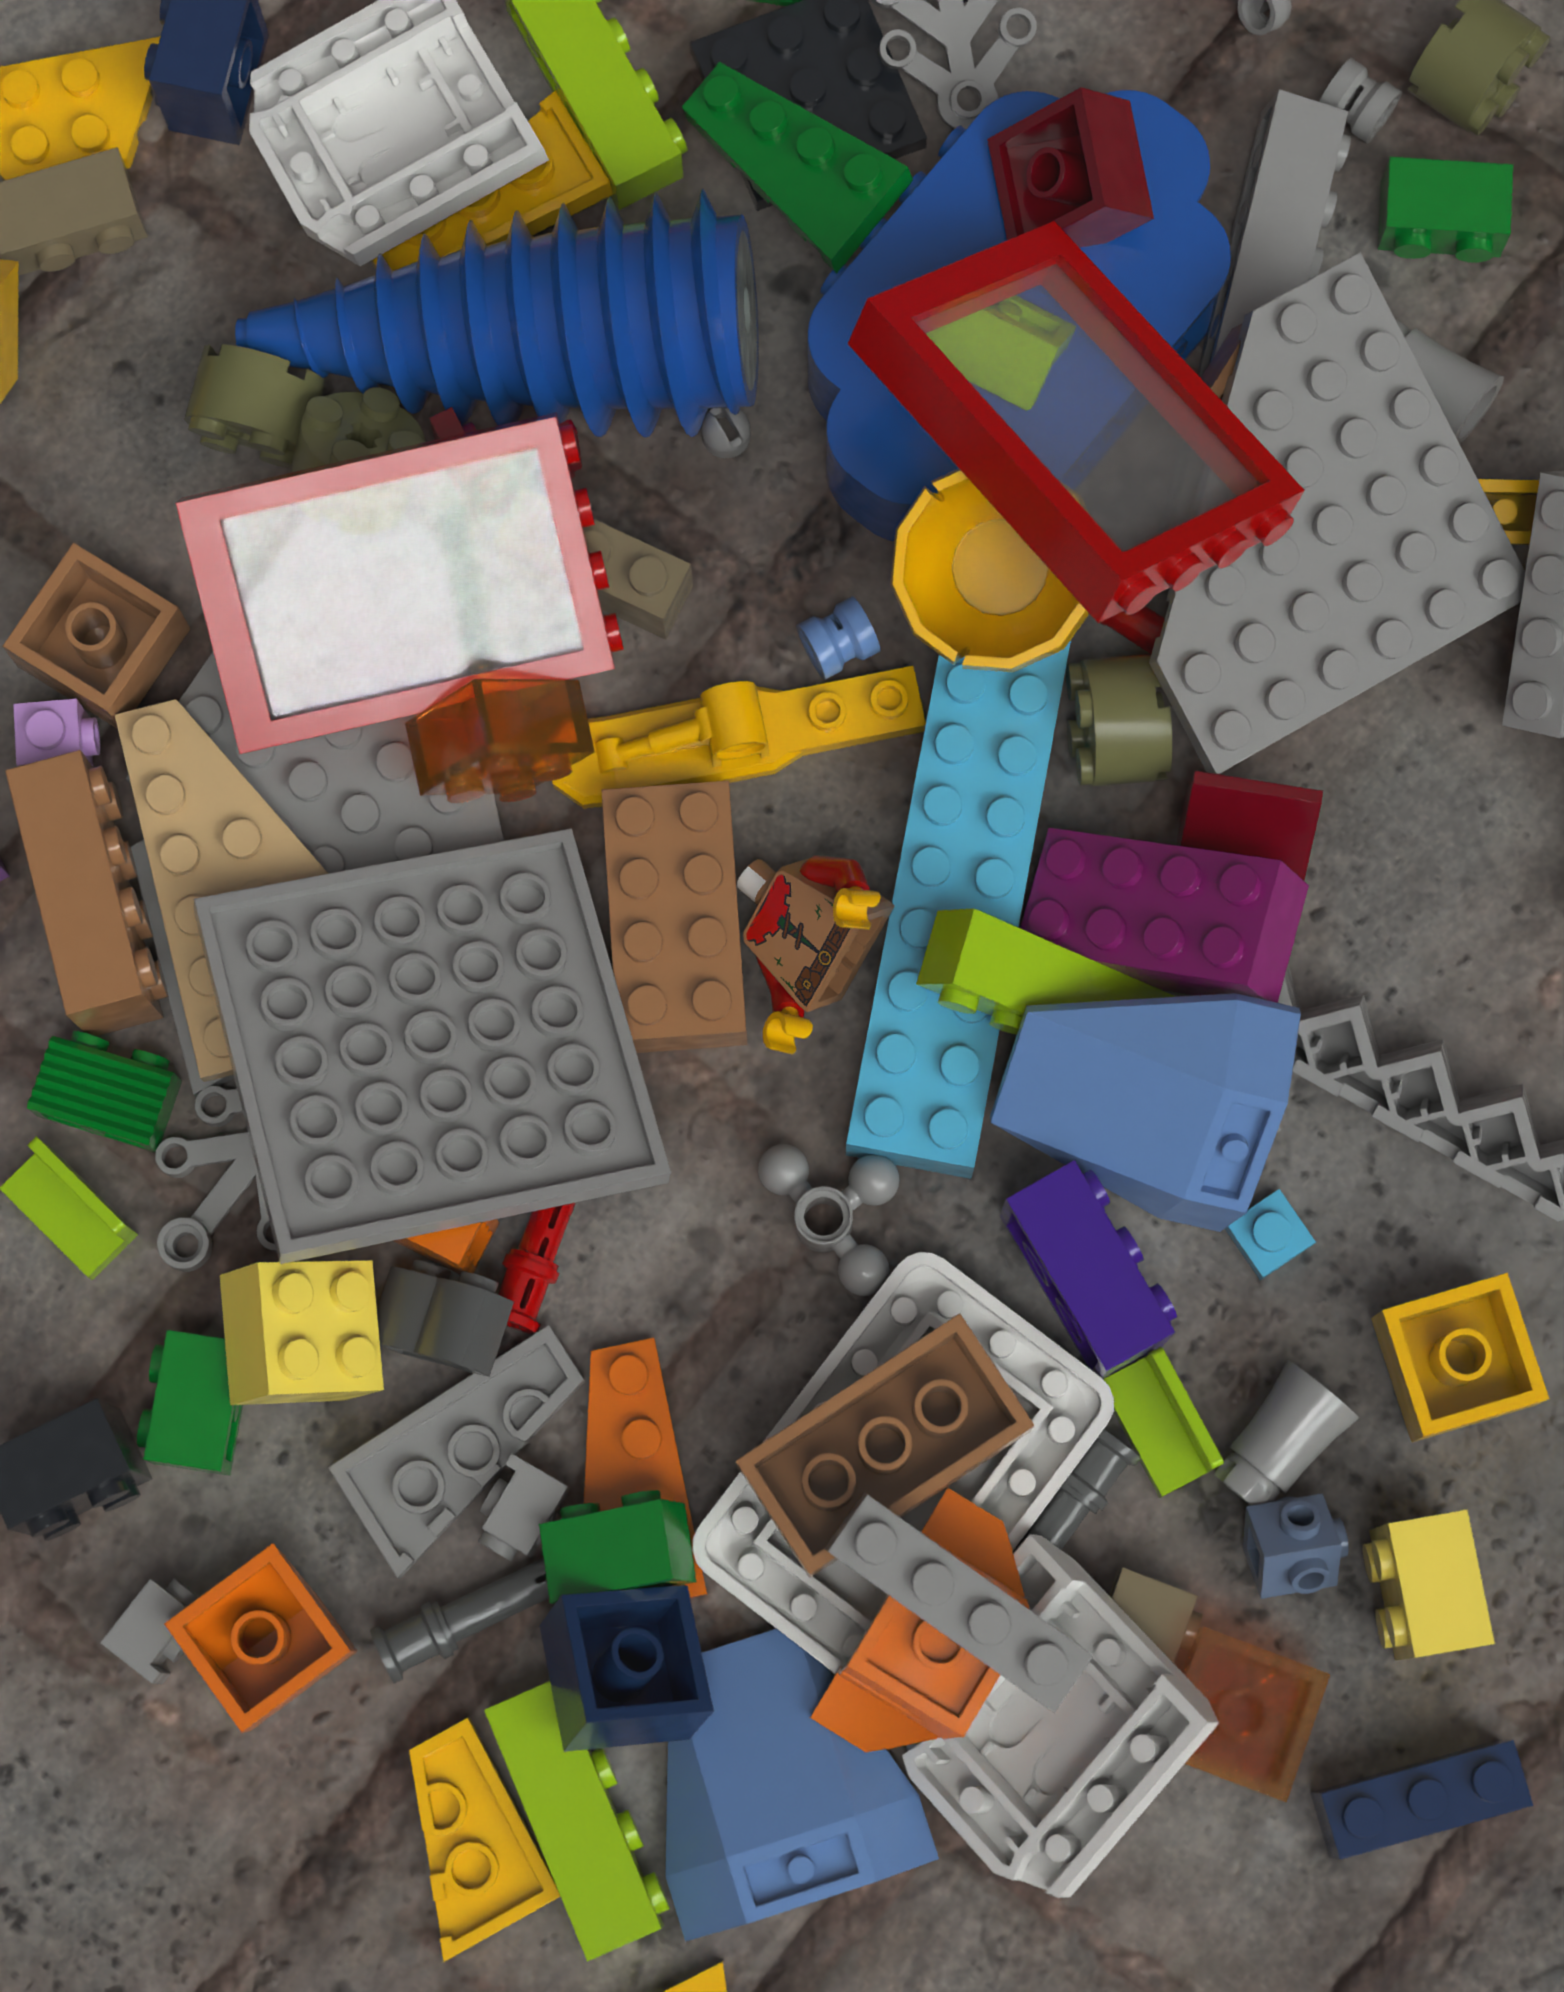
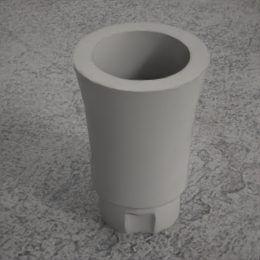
M1395 319L1459 444H1461L1490 408L1501 389L1504 376L1472 363L1440 345L1417 328L1410 330L1406 325Z
M1287 1360L1270 1393L1245 1429L1229 1447L1233 1453L1224 1460V1464L1218 1467L1214 1476L1250 1506L1274 1502L1280 1490L1286 1494L1304 1470L1331 1442L1353 1425L1359 1417L1321 1383Z

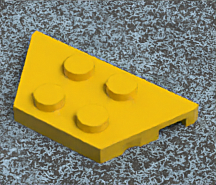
M160 36L1 66L0 178L3 181L116 147L119 149L126 168H131L139 144L137 133L140 125L147 119L153 100L151 84L144 77L145 58L149 46L152 43L159 44Z

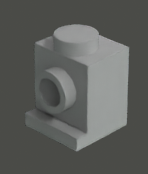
M511 1453L505 1465L515 1473L509 1483L499 1478L486 1497L480 1512L486 1515L488 1519L482 1527L484 1532L478 1540L479 1543L509 1561L513 1560L517 1551L530 1558L533 1557L541 1543L539 1524L554 1521L572 1491L568 1486Z
M173 1578L168 1586L161 1581L150 1579L100 1643L151 1684H163L170 1676V1673L161 1667L163 1662L168 1658L175 1663L184 1654V1651L164 1623L200 1596L176 1578Z

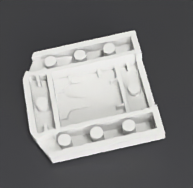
M377 0L251 71L250 84L254 89V112L249 115V132L307 236L358 266L364 265L378 257L379 253L383 254L549 161L542 144L517 102H514L456 0Z
M1029 1534L1014 1552V1558L1030 1611L1094 1655V1657L1055 1713L1000 1675L964 1737L938 1738L906 1745L908 1752L904 1753L902 1757L908 1777L993 1873L1013 1881L1020 1880L1047 1890L1045 1892L1047 1894L1062 1898L1071 1897L1215 1729L1219 1721L1208 1699L1076 1560L1043 1536Z

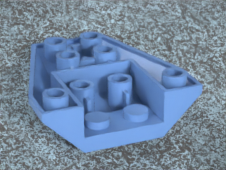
M1237 993L1026 1006L990 1114V1122L1064 1165L1075 1160L1082 1173L1091 1169L1104 1188L1157 1218L1221 1232L1247 1213L1288 1104L1301 1016L1300 1009Z
M778 1629L702 1652L714 1711L689 1740L668 1742L665 1877L685 1942L749 1924L838 1895L939 1859L919 1794L886 1749L864 1752L810 1718L834 1678L827 1667Z

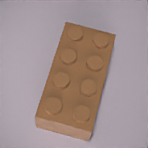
M81 750L5 770L66 1016L84 1033L94 1036L104 1035L164 1018L159 999L169 996L159 960L153 961L151 953L145 945L144 939L153 937L145 902L143 900L138 901L133 887L130 886L129 880L137 878L138 874L129 841L123 842L120 831L114 823V820L123 818V810L114 782H108L103 767L98 766L94 768Z
M729 781L601 790L612 966L636 1053L748 1045Z
M959 1313L736 1460V1465L809 1578L838 1560L825 1547L863 1492L901 1518L1031 1432L1035 1425Z

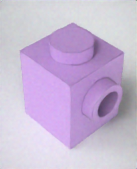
M77 698L13 704L17 767L78 750L82 751L93 766V755L100 754L99 726L96 717L90 718Z

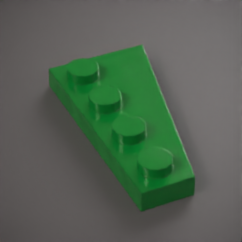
M721 62L715 66L682 106L688 122L733 168L737 167L751 182L753 189L767 203L771 202L787 219L790 227L804 241L808 240L821 254L823 261L836 274L913 181L908 166Z

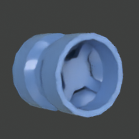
M853 596L836 604L831 615L824 618L813 616L796 625L803 647L823 680L841 672L845 662L853 658L865 660L881 651L878 638L866 613Z

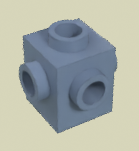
M1323 1493L1298 1498L1285 1497L1275 1502L1246 1506L1243 1550L1261 1599L1292 1593L1309 1594L1322 1588L1337 1586L1340 1558L1348 1556V1538L1341 1518L1332 1519Z

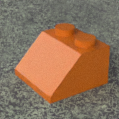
M274 1543L164 1623L241 1733L255 1729L358 1652L322 1600Z

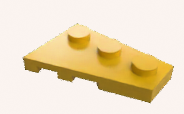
M470 1718L462 1720L409 1750L422 1831H424L433 1901H435L441 1935L440 1944L443 1962L560 1897L546 1861Z

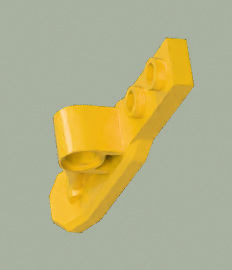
M908 666L788 691L759 687L754 682L749 681L725 683L705 690L701 693L700 698L605 717L565 721L545 749L553 787L583 809L602 807L601 790L717 781H729V783L772 775L805 755L924 732L926 721L914 666Z

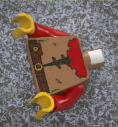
M816 855L782 866L777 872L762 859H757L747 866L737 881V888L758 905L743 932L745 944L756 955L757 962L771 994L772 1014L764 1024L762 1035L763 1043L771 1050L793 1055L797 1049L795 1037L805 1039L813 1031L811 1021L803 1018L804 1010L810 1012L842 1000L895 907L889 900L880 896V893L870 890L861 865L854 859Z

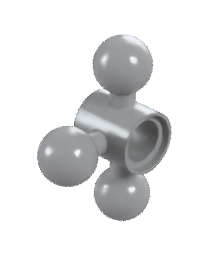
M778 1144L767 1149L758 1163L759 1179L768 1191L777 1195H790L797 1204L794 1213L795 1231L802 1244L816 1252L835 1251L840 1258L838 1265L839 1279L849 1292L859 1296H869L877 1293L889 1277V1262L880 1249L868 1244L858 1245L851 1237L853 1210L862 1203L871 1206L882 1205L894 1197L900 1184V1176L895 1164L890 1159L879 1155L861 1157L850 1169L848 1176L849 1186L840 1192L831 1187H811L807 1182L809 1175L807 1158L795 1146ZM819 1204H828L835 1207L843 1220L840 1228L827 1236L817 1235L810 1231L805 1223V1216L812 1207Z

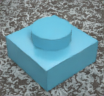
M1280 1189L1248 1209L1245 1215L1225 1228L1260 1281L1316 1243Z

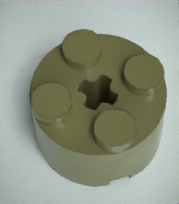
M1460 0L1455 8L1464 13L1461 19L1455 18L1448 26L1443 23L1441 24L1412 71L1409 81L1413 85L1407 88L1408 92L1466 132H1472L1477 136L1484 131L1494 116L1501 118L1509 109L1521 88L1513 82L1524 66L1530 69L1536 63L1551 39L1549 35L1541 31V27L1502 0Z
M210 344L205 345L184 420L189 424V431L201 435L199 443L207 448L223 453L235 454L237 446L242 445L261 450L259 459L283 468H291L307 402L311 398L322 396L325 380L309 369L306 370L304 380L288 374L290 361L265 352L222 344L218 355Z
M373 387L366 390L364 394L361 392H339L327 396H316L307 402L290 473L426 442L425 436L417 421L400 407L399 398L387 389ZM419 475L296 502V504L306 515L320 522L321 514L341 522L340 531L351 534L379 533L395 527L402 520L404 512L413 499Z
M1151 654L1080 660L1078 663H1067V693L1069 701H1075L1077 719L1067 721V741L1070 758L1076 757L1077 777L1080 786L1089 785L1093 787L1164 781L1168 779L1166 772H1170L1172 766L1170 706L1164 707L1161 692H1156L1155 687H1161L1149 664Z

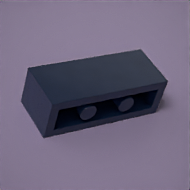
M1496 1740L1310 1792L1329 1857L1338 1860L1534 1806L1514 1740Z

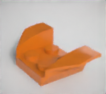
M947 1488L921 1530V1533L1030 1610L1024 1595L1004 1522ZM887 1595L845 1667L840 1666L810 1718L864 1752L891 1749L938 1738H960L965 1736L1000 1674Z

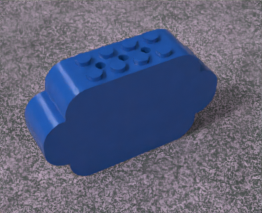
M1118 90L1105 93L1129 100L1131 103L1154 219L1108 243L1081 247L1080 249L1186 361L1207 335L1215 298L1225 284L1231 261L1230 244L1223 226L1208 209L1199 203L1206 189L1210 173L1209 151L1203 136L1193 123L1163 100L1151 94L1135 90ZM1036 91L1011 93L998 98L985 107L967 129L961 125L956 127L942 144L938 153L941 159L927 175L923 171H919L912 177L913 181L899 198V202L902 205L889 220H886L884 217L861 243L860 248L863 250L849 266L844 264L837 274L832 271L820 289V293L823 296L815 306L808 325V387L816 409L827 421V481L830 491L840 507L861 525L881 538L895 541L897 526L924 486L931 492L938 493V490L931 481L959 468L848 345V341L867 298L1007 241L987 139L1057 101L1059 98L1053 95ZM1038 287L1015 298L1076 329L1066 351L1051 367L1035 405L1029 412H1023L976 387L974 388L1059 482L1075 493L1149 404L1044 290Z

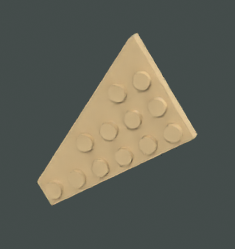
M177 699L115 714V719L199 1075L203 1082L234 1075L194 913V899L329 873Z

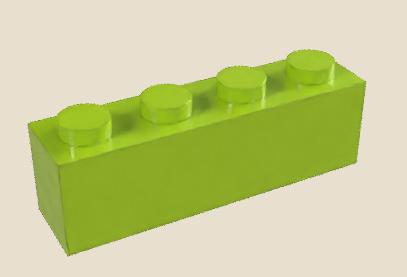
M505 0L508 14L552 92H557L608 177L613 192L611 197L618 210L682 179V154L688 151L683 135L672 118L666 121L662 120L654 106V103L659 101L655 86L643 67L636 71L633 69L625 54L630 51L627 37L615 17L606 21L597 5L602 0Z
M977 909L937 910L916 983L921 987L940 994L938 1004L943 1007L967 1014H975L976 1010L991 1016L990 1026L1016 1035L1026 1006L1176 997Z
M550 1681L485 1709L486 1717L587 1962L662 1929L664 1924L660 1913L669 1910L670 1906L655 1871L645 1876L641 1871L634 1851L644 1847V1844L630 1810L627 1809L620 1813L616 1811L608 1788L617 1785L618 1781L604 1748L594 1751L588 1749L563 1752Z

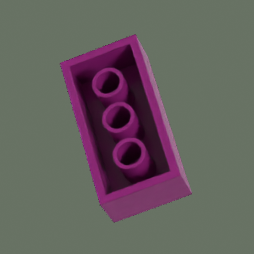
M1048 828L1020 929L1160 990L1195 996L1237 993L1278 1003L1309 885L1281 860Z

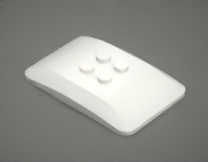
M918 1252L907 1256L897 1265L763 1442L960 1313L1035 1426L1031 1432L901 1517V1519L921 1532L945 1490L949 1488L1002 1520L1005 1524L1012 1550H1014L1109 1423L1114 1412V1397L1109 1385L1099 1375L944 1258L933 1253ZM741 1472L699 1525L693 1537L692 1552L697 1565L705 1574L835 1674L840 1666L845 1667L888 1595L839 1559L809 1578Z

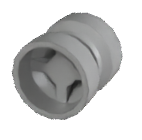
M1351 57L1331 80L1319 102L1349 111L1346 122L1350 124L1351 133L1368 144L1390 117L1401 98L1402 91L1387 81L1377 83L1368 76L1367 68Z

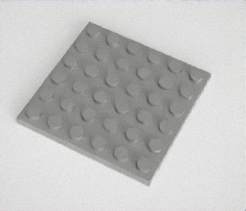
M572 828L194 899V913L280 1264L669 1182L671 1175L670 1167Z

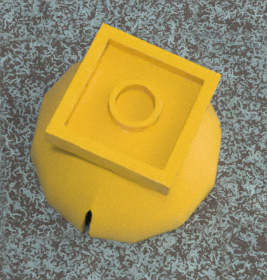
M956 469L931 481L938 490V493H933L924 486L895 530L890 583L913 635L954 666L961 658L965 657L962 669L1014 673L1064 650L1089 615L1085 608L960 469ZM1067 489V490L1069 491V493H1070V494L1078 501V503L1084 508V506H1083V504H1082V502H1081L1079 496H1077V495L1074 494L1072 491H1070L1069 489Z

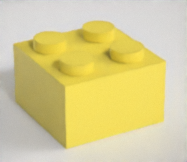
M372 1260L307 1261L280 1264V1262H257L220 1275L230 1405L345 1401L384 1390Z
M1468 1510L1388 1523L1369 1530L1372 1543L1363 1544L1365 1569L1370 1583H1380L1384 1608L1376 1609L1377 1630L1382 1647L1384 1649L1393 1648L1395 1660L1418 1658L1495 1644Z

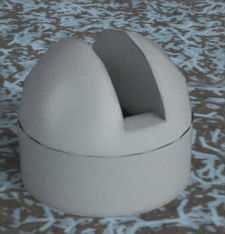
M1238 0L1240 20L1244 27L1255 35H1264L1280 28L1289 19L1292 9V0ZM1270 8V16L1268 18L1263 13Z
M712 408L705 415L701 426L702 442L705 448L716 457H736L744 452L749 445L751 438L749 419L741 410L739 414L734 415L728 408ZM726 417L738 437L729 442L717 419Z

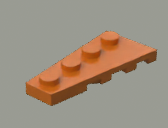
M655 1338L592 1350L590 1355L584 1504L599 1503L600 1510L604 1511L622 1507L621 1497L624 1495L658 1490L660 1491L661 1499L685 1503L691 1547H693L695 1531ZM694 1555L693 1561L697 1582L685 1584L688 1586L690 1599L708 1595L703 1570L697 1565Z

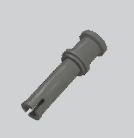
M1103 1430L1013 1550V1554L1029 1534L1043 1536L1056 1547L1062 1549L1089 1511L1097 1514L1099 1510H1104L1108 1504L1105 1498L1107 1492L1128 1465H1137L1141 1459L1140 1456L1109 1432Z
M544 1558L442 1607L439 1606L437 1601L432 1604L428 1601L420 1605V1613L385 1630L379 1625L369 1629L392 1682L397 1683L403 1680L404 1671L432 1657L440 1655L447 1659L453 1656V1652L459 1649L456 1642L549 1599L547 1580L539 1584L536 1583L538 1579L546 1576Z

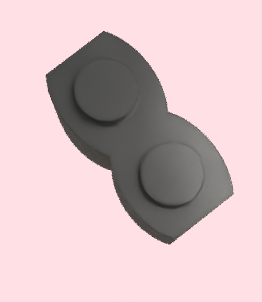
M414 1260L411 1270L391 1266L377 1307L380 1346L417 1359L490 1377L514 1301L496 1294L499 1283L465 1271H461L458 1282L449 1280L450 1270L420 1260Z

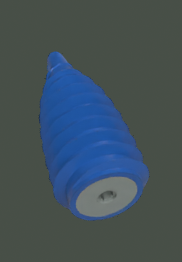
M704 188L701 190L692 218L671 220L658 193L655 192L646 221L624 224L612 198L609 196L600 225L578 230L567 206L563 202L553 232L536 237L532 236L521 214L516 210L508 238L505 241L487 246L474 222L470 220L467 225L462 249L440 257L428 236L423 234L418 260L415 263L393 271L382 254L379 253L376 272L371 277L345 286L336 278L334 289L300 300H296L294 297L293 302L251 311L248 313L247 318H238L236 321V345L290 361L289 367L313 370L322 378L327 377L330 373L352 378L357 388L363 394L370 388L379 387L380 384L392 386L395 388L402 405L412 414L419 413L430 393L439 395L445 410L452 407L461 425L467 423L478 400L487 403L497 425L518 421L524 405L533 406L537 416L557 412L559 424L566 421L570 408L581 409L593 434L597 437H603L612 423L616 409H627L637 431L643 437H650L654 432L662 409H674L686 434L694 437L701 429L708 408H728L732 414L736 415L739 414L741 407H753L755 403L758 385L759 333L756 280L750 234L744 215L717 216Z

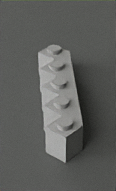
M1288 964L1278 1003L1298 1007L1301 1013L1292 1072L1331 1094L1339 1095L1370 1112L1372 1117L1414 1141H1421L1453 1159V1163L1497 1188L1502 1187L1534 1205L1536 1210L1556 1221L1564 1220V1139L1540 1145L1524 1084L1460 1100L1444 1039L1381 1055L1364 994L1301 1010Z

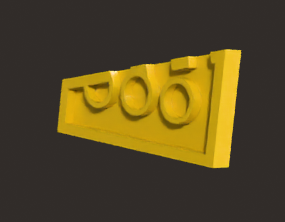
M556 91L539 103L541 110L528 120L542 144L549 161L383 253L382 256L393 271L417 262L423 234L428 236L439 256L443 257L462 249L467 225L470 220L474 222L484 242L489 246L507 240L516 210L521 214L530 233L534 235L556 223L563 202L572 216L613 195L608 177ZM376 257V258H374L373 260H371V262H372L373 266L375 267V269H376L377 258H378V257Z

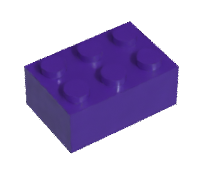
M1075 1160L1006 1198L1000 1218L1086 1366L1104 1379L1148 1355L1149 1352L1163 1346L1175 1333L1171 1321L1177 1318V1314L1163 1288L1158 1283L1149 1287L1139 1271L1138 1263L1142 1262L1144 1258L1131 1233L1125 1226L1115 1230L1105 1213L1104 1207L1110 1204V1200L1096 1174L1091 1169L1082 1173Z

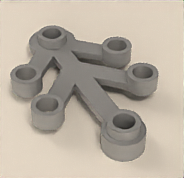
M871 0L878 7L891 8L945 47L949 71L916 51L917 47L913 36L901 29L891 30L884 35L878 47V55L886 67L903 70L937 95L939 115L952 129L959 125L967 129L985 107L998 99L994 86L995 81L1016 50L1027 45L1034 37L1037 29L1036 19L1027 9L1017 7L1008 10L999 21V37L978 65L974 67L970 41L998 0H968L965 6L963 5V0H937L938 10L925 0ZM1019 17L1026 22L1028 33L1024 38L1016 39L1009 35L1006 24L1010 18ZM892 39L903 40L908 47V56L903 60L890 58L886 51V44ZM963 89L973 90L979 98L977 109L973 111L963 110L957 102L958 93Z
M209 1086L200 1091L195 1099L194 1107L196 1114L205 1124L211 1127L224 1126L233 1119L235 1114L243 1113L237 1089L225 1090L219 1086ZM213 1096H222L226 1100L225 1111L217 1117L207 1116L204 1111L207 1100ZM248 1132L186 1141L180 1137H170L159 1144L155 1153L156 1164L166 1175L173 1178L185 1177L198 1166L233 1161L191 1218L173 1219L161 1229L157 1239V1248L164 1262L172 1268L183 1272H190L201 1268L209 1260L212 1253L213 1242L211 1235L255 1177L261 1220L256 1231L257 1238L267 1250L277 1253L275 1244L268 1242L266 1238V1231L270 1226V1221ZM173 1147H183L187 1152L186 1162L178 1168H169L165 1162L167 1152ZM186 1235L195 1236L198 1240L196 1253L188 1258L180 1257L176 1251L178 1241Z

